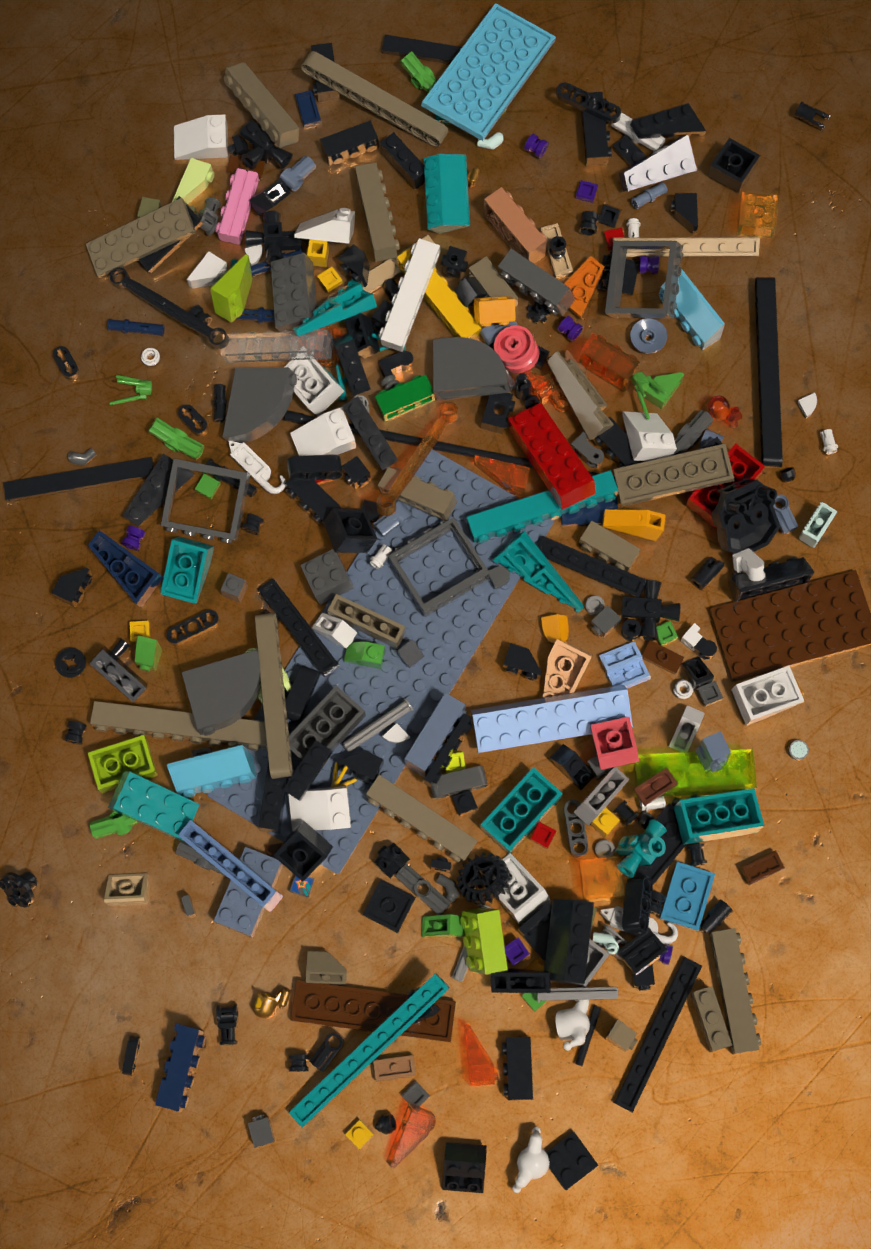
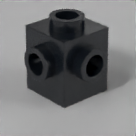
M449 246L447 254L442 256L440 263L443 266V273L452 278H460L462 272L465 273L468 266L467 251Z
M392 843L388 847L384 845L377 852L379 856L374 863L391 879L409 862L410 858L401 848Z

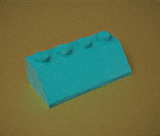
M437 154L424 158L428 229L441 234L469 227L470 213L466 155Z

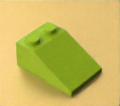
M245 254L210 288L215 313L231 323L242 315L253 281L249 255Z

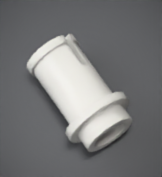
M631 218L626 223L628 237H639L641 223L638 219Z
M832 430L822 431L820 434L824 443V452L828 455L836 453L838 445L835 444Z
M383 544L376 555L370 558V564L376 569L382 568L385 560L393 552L392 549Z
M664 796L658 797L646 806L639 801L641 811L645 810V812H648V810L665 808Z

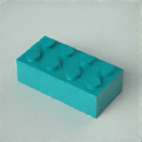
M533 767L482 822L480 829L510 855L562 798L563 793Z
M124 772L108 808L176 840L184 841L178 834L190 820L193 821L200 804L132 772Z
M755 789L679 800L674 806L683 845L758 833L764 827Z

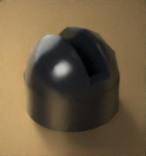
M531 394L525 399L526 409L540 403L536 395Z
M789 467L779 472L784 482L789 483L795 480L796 472L794 467Z
M648 812L640 813L641 817H637V822L642 828L646 829L650 820H654V816Z

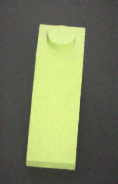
M191 158L172 202L176 201L178 196H180L189 204L208 187L209 182L213 181L214 172L211 164Z

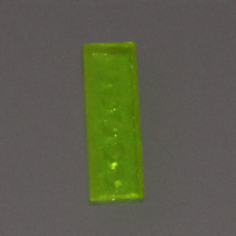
M730 750L731 754L728 757V761L725 762L722 769L716 772L711 770L705 772L696 752L639 754V762L634 763L635 788L667 767L678 785L661 796L720 794L756 789L754 750Z

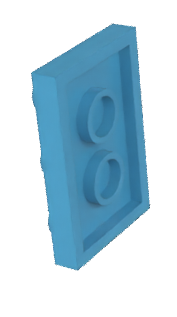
M676 862L660 919L698 932L715 873Z

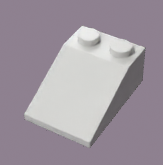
M207 115L175 125L174 159L228 158V124L226 115Z
M340 208V210L337 209L299 224L294 238L349 243L354 233L355 211H350L349 208Z
M305 347L284 367H289L297 375V384L294 387V392L308 409L317 416L324 412L345 391Z
M342 407L324 413L290 433L299 456L338 455L356 448L354 436Z
M642 412L622 413L633 460H656L672 456L677 450L673 433L657 413H649V420L646 419L645 414Z
M790 666L736 684L731 690L746 725L766 719L804 702Z
M347 786L308 789L301 801L288 794L292 831L303 821L314 830L351 828Z
M508 854L502 860L510 871L509 888H504L505 894H499L498 901L516 922L522 926L548 902H551V899L545 889L512 854Z

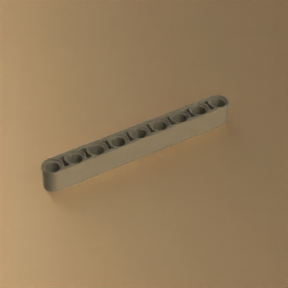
M311 51L301 65L302 71L310 77L434 147H439L449 132L444 124L315 51Z
M273 612L256 615L255 625L260 660L269 769L271 778L277 779L292 776L293 771L276 614Z

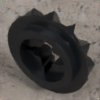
M67 648L58 654L55 666L63 677L73 679L76 676H80L85 670L87 661L80 650ZM74 659L77 666H71L68 669L69 665L64 660L72 661Z

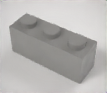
M614 767L577 807L574 813L589 825L630 779L617 767Z

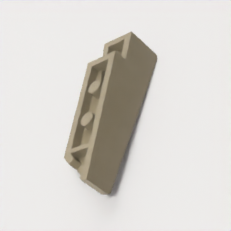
M556 351L547 362L588 438L592 440L614 425L602 411L608 405L578 364L572 359L565 361L560 352Z

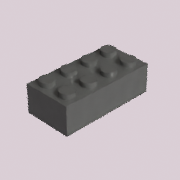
M510 249L498 265L501 276L505 278L504 280L509 285L513 286L515 284L519 287L518 290L525 296L531 295L537 304L546 305L548 307L547 310L555 316L559 314L563 317L575 301L570 287L513 249Z
M305 253L271 262L275 327L284 336L295 334L293 328L302 325L303 319H310L314 315L313 311L317 309L313 262Z
M335 686L289 735L291 753L299 761H302L315 740L334 751L365 718V710L339 687Z

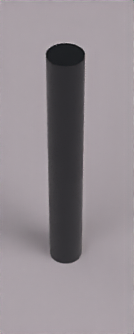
M593 1007L589 1019L590 1028L585 1037L584 1044L580 1046L575 1062L578 1066L583 1067L601 1011L600 1007Z

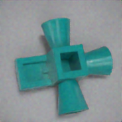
M651 819L644 834L624 836L618 842L619 846L615 851L620 856L628 855L617 864V868L624 875L633 878L639 864L641 866L651 865L656 857L664 854L666 845L660 837L667 830L660 822Z

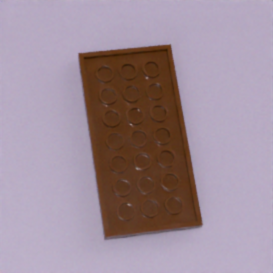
M856 570L709 609L731 682L781 669L783 666H794L871 645V612Z

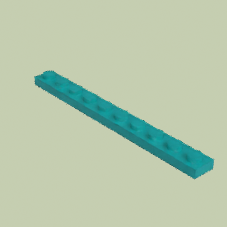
M435 973L289 1111L293 1119L303 1128L449 990L450 987L443 979Z

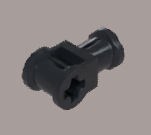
M234 1004L232 1007L217 1005L218 1029H221V1042L219 1044H238V1041L235 1039V1028H238L239 1020L238 1005Z

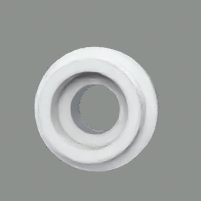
M147 348L142 352L141 359L145 365L154 366L159 362L160 354L154 348ZM149 356H154L152 360L148 359Z
M680 680L674 686V694L680 699H687L693 693L692 684L687 680ZM685 687L687 692L682 693L680 688Z

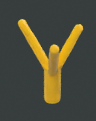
M338 762L335 763L331 787L348 786L356 782L357 779L354 778L339 785L348 767L344 766L337 778Z

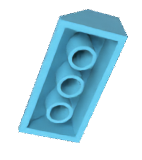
M682 270L678 279L679 293L676 295L677 309L674 311V318H678L683 330L689 332L694 344L704 350L721 338L725 323ZM666 282L660 287L659 298L662 303Z
M243 745L167 764L176 792L185 798L193 797L196 793L200 792L209 793L220 787L229 788L233 786L232 784L239 782L242 784L249 783L251 779L257 778L254 758Z

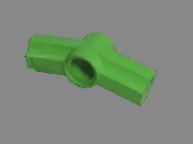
M412 51L400 61L401 65L411 76L413 85L417 89H423L429 93L438 81L434 77L432 70L427 66H423Z
M159 418L154 420L148 430L149 433L165 442V446L175 452L180 451L195 460L200 458L203 453V444L188 437L182 430L169 426Z
M113 811L108 817L90 822V829L93 838L98 839L114 833L124 835L130 832L133 828L132 826L139 822Z

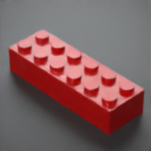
M542 403L508 418L510 433L562 510L596 494L593 477Z

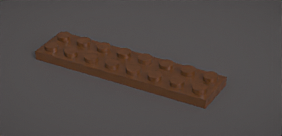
M297 980L291 1021L374 1032L406 1001L407 995L323 983H306V981ZM438 999L434 1004L441 1010L436 1015L419 1021L417 1024L413 1023L400 1036L451 1043L456 1001Z

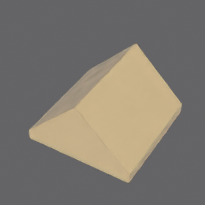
M148 873L109 875L104 903L109 906L149 904Z

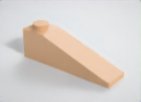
M557 639L548 656L543 698L574 693L593 654Z

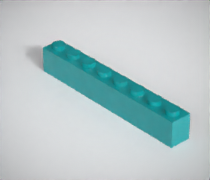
M611 470L592 476L595 481V495L563 510L548 490L468 516L467 524L473 542L484 543L494 536L503 537L508 534L507 532L513 530L515 532L521 531L526 528L525 526L531 524L533 526L540 525L544 520L550 518L555 520L560 518L562 514H574L581 508H592L599 502L615 500V497L618 496V488Z

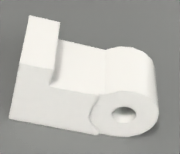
M748 548L732 555L735 571L745 572L752 581H760L765 578V572L763 571L764 561Z

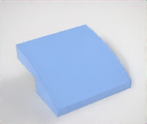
M634 641L599 655L612 687L625 685L628 689L651 679L642 660V655Z

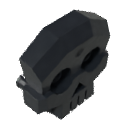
M748 478L718 490L719 502L711 512L713 525L717 526L718 542L721 549L738 553L749 548L755 552L767 546L781 527L773 508L777 491L765 486L759 480Z

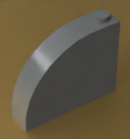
M442 337L433 340V392L437 401L511 392L509 377L503 361L491 347L478 340L465 337Z
M289 367L235 368L223 438L228 442L247 443L262 437L272 430L283 418L291 403L294 387L297 384V375Z
M257 650L182 672L196 727L200 735H211L216 730L225 728L243 717L254 704L261 689L260 660Z

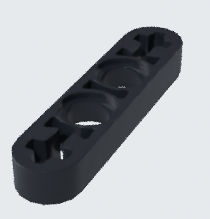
M566 82L560 83L557 86L556 97L560 101L608 123H617L620 120L621 109L619 106ZM578 96H583L585 98V101L579 103L576 101L575 98ZM594 103H598L602 106V108L599 110H594L592 108V105ZM616 112V115L610 116V113Z

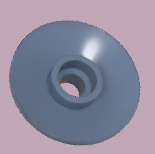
M642 319L635 323L631 329V343L640 352L647 354L656 353L665 346L667 331L664 325L655 319ZM648 336L651 338V340L647 341L645 340V337Z

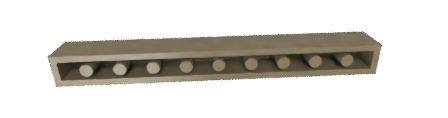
M94 701L90 724L99 732L114 730V733L122 735L130 732L134 736L146 734L152 735L156 739L171 737V740L179 742L187 739L195 744H202L203 741L209 742L213 746L228 744L230 748L243 745L252 751H259V748L267 749L265 722L239 719L235 723L205 736L204 734L200 735L193 713Z

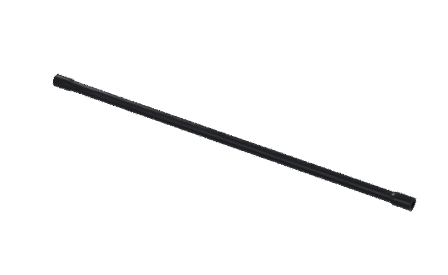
M289 410L285 414V421L297 424H307L317 418ZM348 423L352 434L359 435L354 426ZM380 430L387 441L535 470L526 458ZM588 471L591 476L600 474V473Z

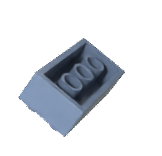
M447 693L443 695L405 757L406 767L423 777L427 776L463 715L467 713L465 711L466 704Z
M245 847L240 860L274 888L283 864L275 858ZM231 880L214 922L253 938L265 908Z

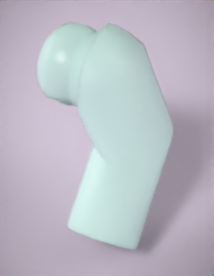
M497 132L489 139H484L483 141L479 139L477 146L493 150L502 144L503 134Z
M594 932L593 942L603 943L607 952L611 955L617 953L619 945L611 934Z

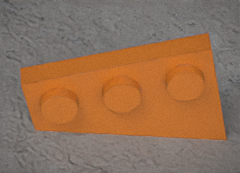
M592 256L564 283L570 287L575 297V301L569 307V310L580 319L604 272V266Z

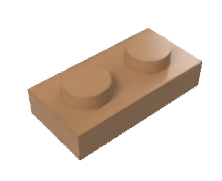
M414 1055L373 1061L376 1082L416 1076Z

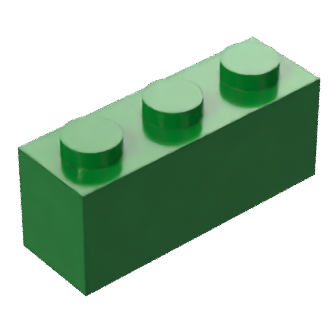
M426 375L415 376L411 381L399 383L388 391L382 390L375 396V403L384 422L435 401L433 388Z

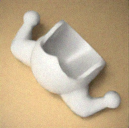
M575 1000L577 1002L575 1007L560 1010L556 1013V1029L560 1040H572L563 1044L566 1051H570L572 1047L582 1045L585 1042V1037L590 1028V1021L586 1015L589 1000Z
M539 1127L533 1128V1134L530 1136L528 1147L524 1148L518 1155L517 1166L519 1173L515 1180L516 1184L512 1188L514 1193H519L521 1188L526 1187L532 1179L541 1178L549 1169L550 1161L547 1153L542 1149L543 1139L540 1135L541 1130Z

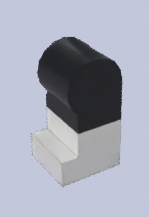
M694 623L680 642L700 658L710 660L714 657L717 646L713 641L706 640L698 633L700 627Z

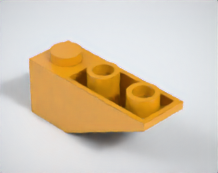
M605 509L602 527L657 541L664 531L666 515L650 510Z

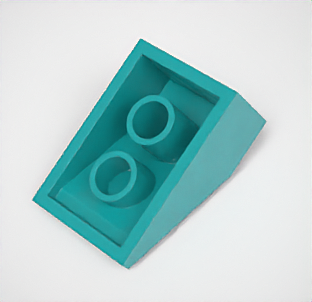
M183 537L172 539L160 594L197 604L211 564L214 546Z

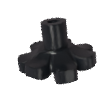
M534 302V306H528L529 313H527V318H533V323L536 324L539 320L541 323H545L547 321L546 317L550 316V312L546 310L548 308L546 305Z

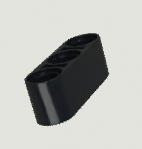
M338 455L293 456L287 459L289 479L292 481L335 480L343 476L341 459Z
M301 665L286 699L287 719L297 723L301 722L319 680V671Z
M648 876L629 878L627 880L622 916V928L627 934L645 932L648 929L653 890L652 881Z

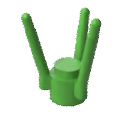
M638 372L632 376L631 382L638 394L646 419L649 420L650 416L643 397H646L644 391L649 388V384H652L664 395L666 391L650 375L645 376L643 372Z
M116 375L118 383L136 385V393H140V395L112 401L109 404L115 405L147 399V395H152V381Z

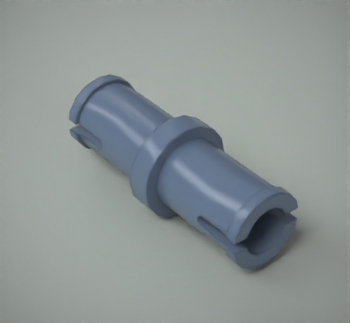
M660 182V184L651 189H645L644 193L632 198L633 207L639 209V207L648 202H654L655 198L667 193L666 185Z

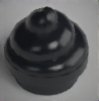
M382 1114L375 1124V1129L385 1135L392 1134L397 1128L396 1120L392 1114Z

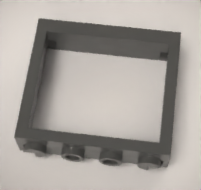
M614 241L605 313L614 318L674 319V311L677 309L676 295L679 293L678 279L682 271L680 263L684 255L682 253V245L677 241ZM627 249H670L662 309L620 308Z
M173 459L161 526L166 527V531L177 533V529L185 530L184 534L195 536L196 533L203 534L202 538L214 540V536L221 537L222 542L232 543V540L238 541L251 474ZM179 468L240 480L230 533L169 522Z
M454 517L447 521H441L439 526L434 529L429 528L423 533V536L418 539L416 537L412 538L406 543V546L395 548V551L389 555V562L424 617L490 579V572ZM453 531L478 572L424 604L398 562L448 532Z

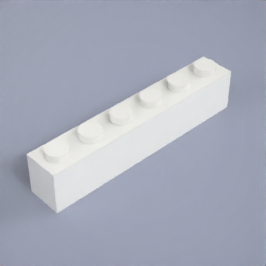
M420 238L417 244L414 243L411 254L413 256L411 261L408 260L405 265L406 274L404 277H401L398 284L400 290L393 297L392 311H388L385 319L387 324L385 328H381L379 334L383 346L403 352L440 255V245Z

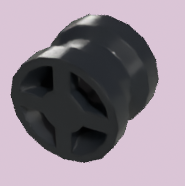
M248 513L246 516L247 521L241 528L250 534L259 535L260 526L265 521L257 515Z
M626 620L623 623L621 635L627 641L636 640L640 635L641 625L637 620Z
M289 1055V1060L291 1061L289 1072H308L307 1060L309 1055Z

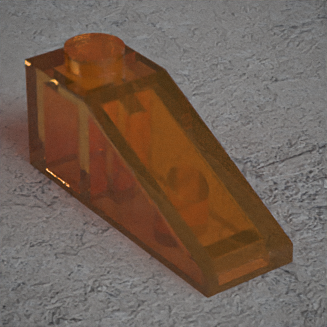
M475 455L474 465L511 494L525 495L530 474L529 467Z
M465 1024L471 1087L495 1085V1080H499L498 1068H494L492 1060L471 1026Z
M408 1104L386 1160L390 1167L395 1168L433 1130L436 1119L431 1111Z

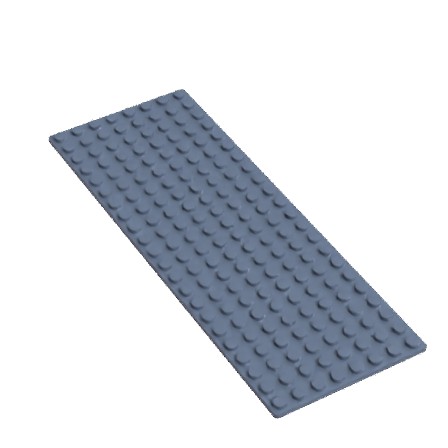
M424 449L409 473V476L415 475L423 482H432L442 490L448 489L454 493L457 504L448 519L455 518L488 571L498 566L505 567L500 563L496 564L493 561L494 557L524 530L536 546H538L541 537H546L555 520L550 518L544 520L540 525L533 526L531 524L525 526L526 528L521 531L515 532L513 530L507 532L508 534L503 537L494 536L489 538L487 542L474 543L467 524L468 516L520 500V498L432 449ZM393 499V500H392V502L390 503V505H389L388 508L386 509V511H385V513L383 514V516H384L386 513H388L389 509H390L395 503H397L398 500H396V499ZM405 503L403 504L413 514V518L405 525H399L385 537L381 536L376 528H374L377 541L368 553H359L347 571L354 589L340 596L405 626L406 633L398 649L412 639L424 657L409 668L397 654L398 649L354 629L357 634L353 642H370L385 645V657L382 669L344 662L347 648L334 644L314 631L340 666L325 677L320 672L319 680L301 722L335 686L339 687L365 710L366 716L333 751L309 789L331 787L335 763L343 758L364 751L384 759V764L378 776L381 775L395 784L405 768V757L443 695L445 693L450 694L521 578L517 573L509 571V582L498 589H495L491 579H488L424 617L389 562V557L383 563L384 566L382 568L376 569L370 564V558L376 555L383 544L391 548L392 551H395V548L406 546L409 540L415 537L418 539L423 536L426 530L438 527L439 523L443 521ZM453 531L448 532L398 562L424 604L478 572ZM333 599L328 601L321 614H328L327 610ZM301 646L285 669L291 685H293L301 665L319 671ZM284 688L286 701L289 692ZM404 698L407 699L414 710L413 712L410 710L351 752L346 750L343 744L345 741L404 702ZM263 705L253 719L254 721L265 722ZM287 719L290 735L300 723ZM397 723L410 736V739L402 743H393L386 741L383 735ZM259 748V751L247 749L254 758L257 778L251 779L249 783L242 784L239 782L232 784L233 786L229 788L220 787L207 793L209 798L257 827L259 826L269 761L267 749ZM291 753L292 771L294 774L301 761ZM338 766L337 778H338L339 774L341 773V771H340L341 768H340L339 766ZM353 773L351 776L344 774L339 783L340 785L351 779H357L356 782L347 786L351 828L315 830L333 846L327 858L320 865L335 874L341 873L380 809L379 805L374 807L367 802L366 793L373 783L369 782L366 784L358 780L359 776ZM287 792L280 833L267 832L282 842L293 832L289 795Z

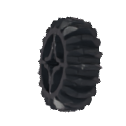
M482 852L481 857L475 854V859L468 858V864L462 863L464 869L458 870L460 876L457 877L459 882L457 885L462 896L467 901H473L476 905L480 902L484 906L487 901L492 904L494 898L499 900V894H505L504 888H509L510 871L506 863L499 856H494L491 853L487 856L486 853Z

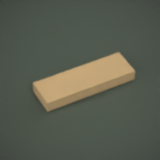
M558 223L541 227L540 231L547 238L546 250L555 278L573 274L567 250L561 259H554L549 253L551 239L556 236L562 237Z

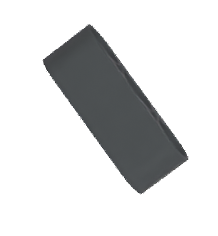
M484 766L472 767L442 775L437 784L433 783L431 787L433 799H440L488 786Z
M569 800L563 809L569 850L574 858L580 859L588 851L585 822L576 814H570L567 810L569 806L574 805L578 807L581 803L577 800ZM578 825L581 828V832L575 834L571 831L570 827ZM581 844L584 847V852H575L574 845Z

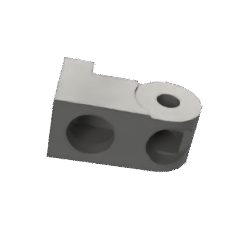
M583 431L571 444V447L577 456L589 467L598 468L603 463L604 453L602 450L594 448L588 442L589 438L586 432Z

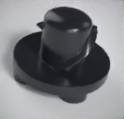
M26 871L20 876L16 873L8 872L1 878L0 887L8 896V902L12 906L16 907L18 905L26 908L34 902L32 890L37 886L38 882L31 872Z

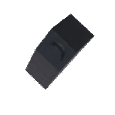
M508 968V970L490 974L491 993H551L550 972Z

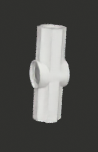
M621 113L620 120L617 123H611L612 127L629 136L635 144L641 143L654 152L661 149L665 142V138L662 136L659 138L639 139L630 126L633 119Z

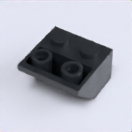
M446 1142L442 1190L483 1193L487 1145Z

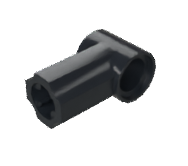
M339 1033L327 1035L309 1062L324 1072L338 1051L343 1047V1036ZM332 1036H336L340 1040L337 1048H333L329 1044Z

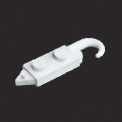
M229 441L231 458L247 473L251 474L250 476L267 492L277 494L284 490L286 480L282 475H280L281 485L273 487L267 482L271 476L270 467L244 442Z
M615 906V908L600 911L602 916L610 923L609 926L624 931L622 928V907ZM649 917L648 928L651 929L663 944L673 943L677 939L678 930L674 924L667 923L672 929V935L667 937L658 934L657 922ZM642 932L631 933V934L638 936V935L641 934Z

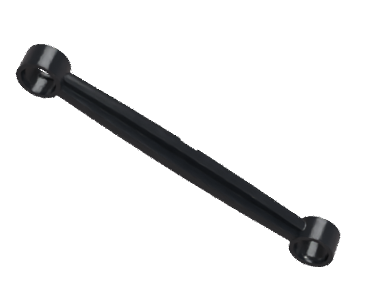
M117 267L111 271L109 278L116 288L123 289L126 287L170 317L209 338L212 346L216 349H223L229 344V336L224 329L211 328L178 305L132 280L124 268ZM119 274H125V278L121 282H115V278ZM218 334L225 335L220 343L213 342Z

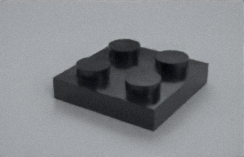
M380 880L363 916L398 934L416 897Z
M574 1131L546 1152L550 1161L549 1168L565 1190H568L599 1166Z

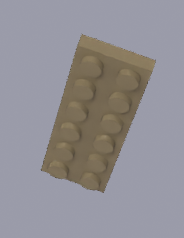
M180 198L86 243L96 274L101 278L110 274L117 267L122 268L196 233L185 201Z
M726 444L613 469L622 506L734 481Z

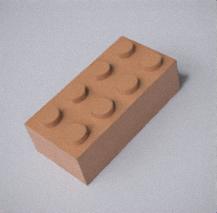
M501 187L484 199V217L511 249L534 264L545 257L547 241L545 234L536 229L534 221L526 217L523 208L519 204H515L512 195L508 191L505 192Z

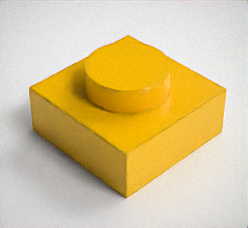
M333 267L317 276V279L327 292L343 283V280Z
M149 620L130 622L131 642H137L138 636L151 638Z
M359 1120L345 1135L360 1150L374 1134Z

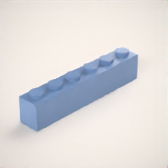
M192 820L178 834L181 839L268 911L271 912L283 898L282 894Z

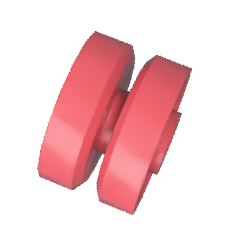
M517 325L506 327L495 338L494 350L503 361L507 371L520 374L527 372L535 366L540 352L533 335L527 328Z

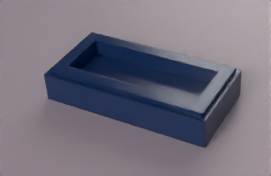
M309 90L295 94L304 128L321 124L313 91Z

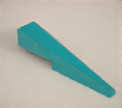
M351 280L348 282L346 289H339L338 295L327 299L313 311L314 315L310 319H303V324L294 327L293 330L297 336H301L376 308L374 295L364 291L361 283Z
M525 530L511 540L494 557L493 561L496 564L504 565L508 568V571L522 576L523 580L544 593L555 596L562 604L566 603L575 608L577 613L583 609L584 605Z

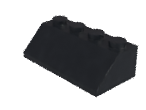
M795 556L787 559V562L779 563V561L770 563L768 567L763 569L765 572L763 580L752 581L746 573L741 571L733 573L728 584L734 602L808 583L814 571L804 557L798 558Z
M553 899L544 971L550 972V981L581 986L585 984L594 902L574 899Z

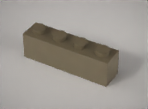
M388 467L378 484L382 494L402 501L444 521L448 520L457 504L452 491L448 489L442 490L432 482H423L415 475L409 476L399 468L393 469Z
M338 594L335 595L327 610L328 615L339 618L350 627L398 649L406 633L405 626Z

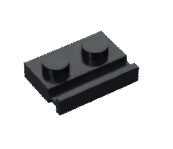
M648 928L647 931L639 934L617 952L637 976L667 953L668 949Z

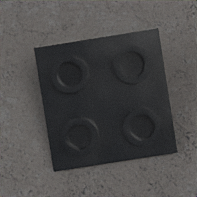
M612 252L603 256L602 265L604 266V272L598 282L597 289L608 291ZM626 259L622 287L623 294L633 295L640 261Z

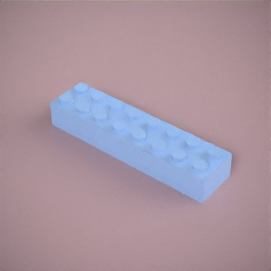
M625 685L471 710L478 753L592 734L591 725L624 717H630L631 726L633 727L628 689Z

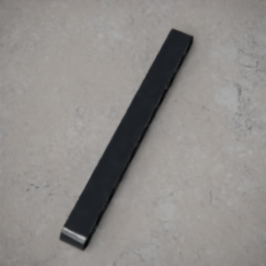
M756 277L755 311L761 463L765 465V468H781L783 455L775 277Z

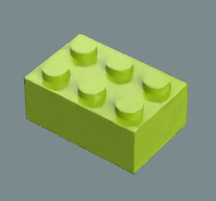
M145 735L88 752L97 788L102 794L115 790L124 772H132L145 779L158 776L149 742Z
M480 907L461 911L462 917L460 922L462 928H464L465 937L463 938V943L467 949L466 964L469 970L485 975L508 970L499 909Z

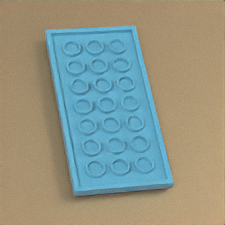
M495 3L424 98L421 106L483 141L553 45L556 36Z

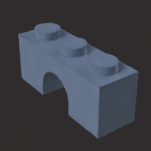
M720 731L703 738L700 742L701 746L696 749L705 772L709 770L716 772L722 769V766L725 765L731 754Z

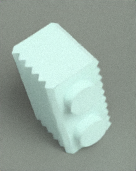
M823 502L820 503L802 530L799 540L815 548L837 511Z

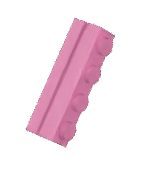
M238 168L236 173L232 174L230 180L232 187L226 193L227 204L221 210L222 221L221 223L218 222L216 227L219 240L238 245L241 244L252 206L249 200L255 196L259 183L257 172Z

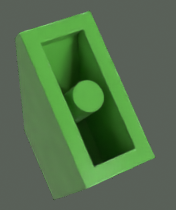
M679 372L655 376L653 380L666 391V394L664 395L652 384H649V388L645 391L646 397L643 398L663 409L683 381L684 374Z
M138 636L135 653L136 665L145 672H150V670L156 671L162 652L161 646L155 639Z
M352 642L346 649L344 662L382 669L386 652L385 645L370 642Z
M447 914L422 917V937H465L464 928H462L460 922L462 916Z

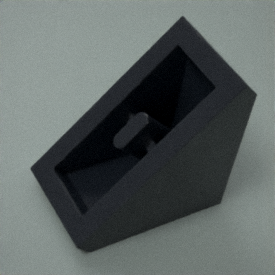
M700 657L681 663L688 681L692 684L693 691L713 681L714 675Z

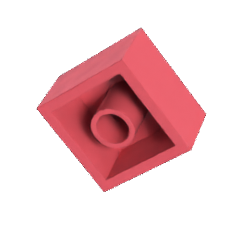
M630 717L591 725L601 770L639 762Z

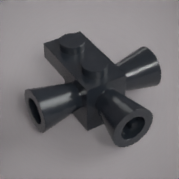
M250 120L240 130V135L253 144V149L242 155L244 164L250 169H255L260 160L265 161L267 164L272 158L282 169L290 163L293 154L279 148L266 131L253 120Z
M273 210L263 214L264 233L245 230L246 248L264 244L265 251H267L266 262L270 265L272 261L284 258L281 250L301 249V238H294L296 231H282L281 215Z
M647 580L644 587L645 598L625 596L622 598L621 617L639 618V622L643 623L639 637L642 640L654 641L659 639L656 624L659 623L661 617L679 622L680 603L661 605L662 599H658L662 584L660 581Z

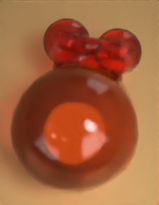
M720 395L714 396L709 400L708 410L714 420L721 421L726 419L731 427L736 428L738 426L737 420L742 418V414L737 406L731 408L728 400Z

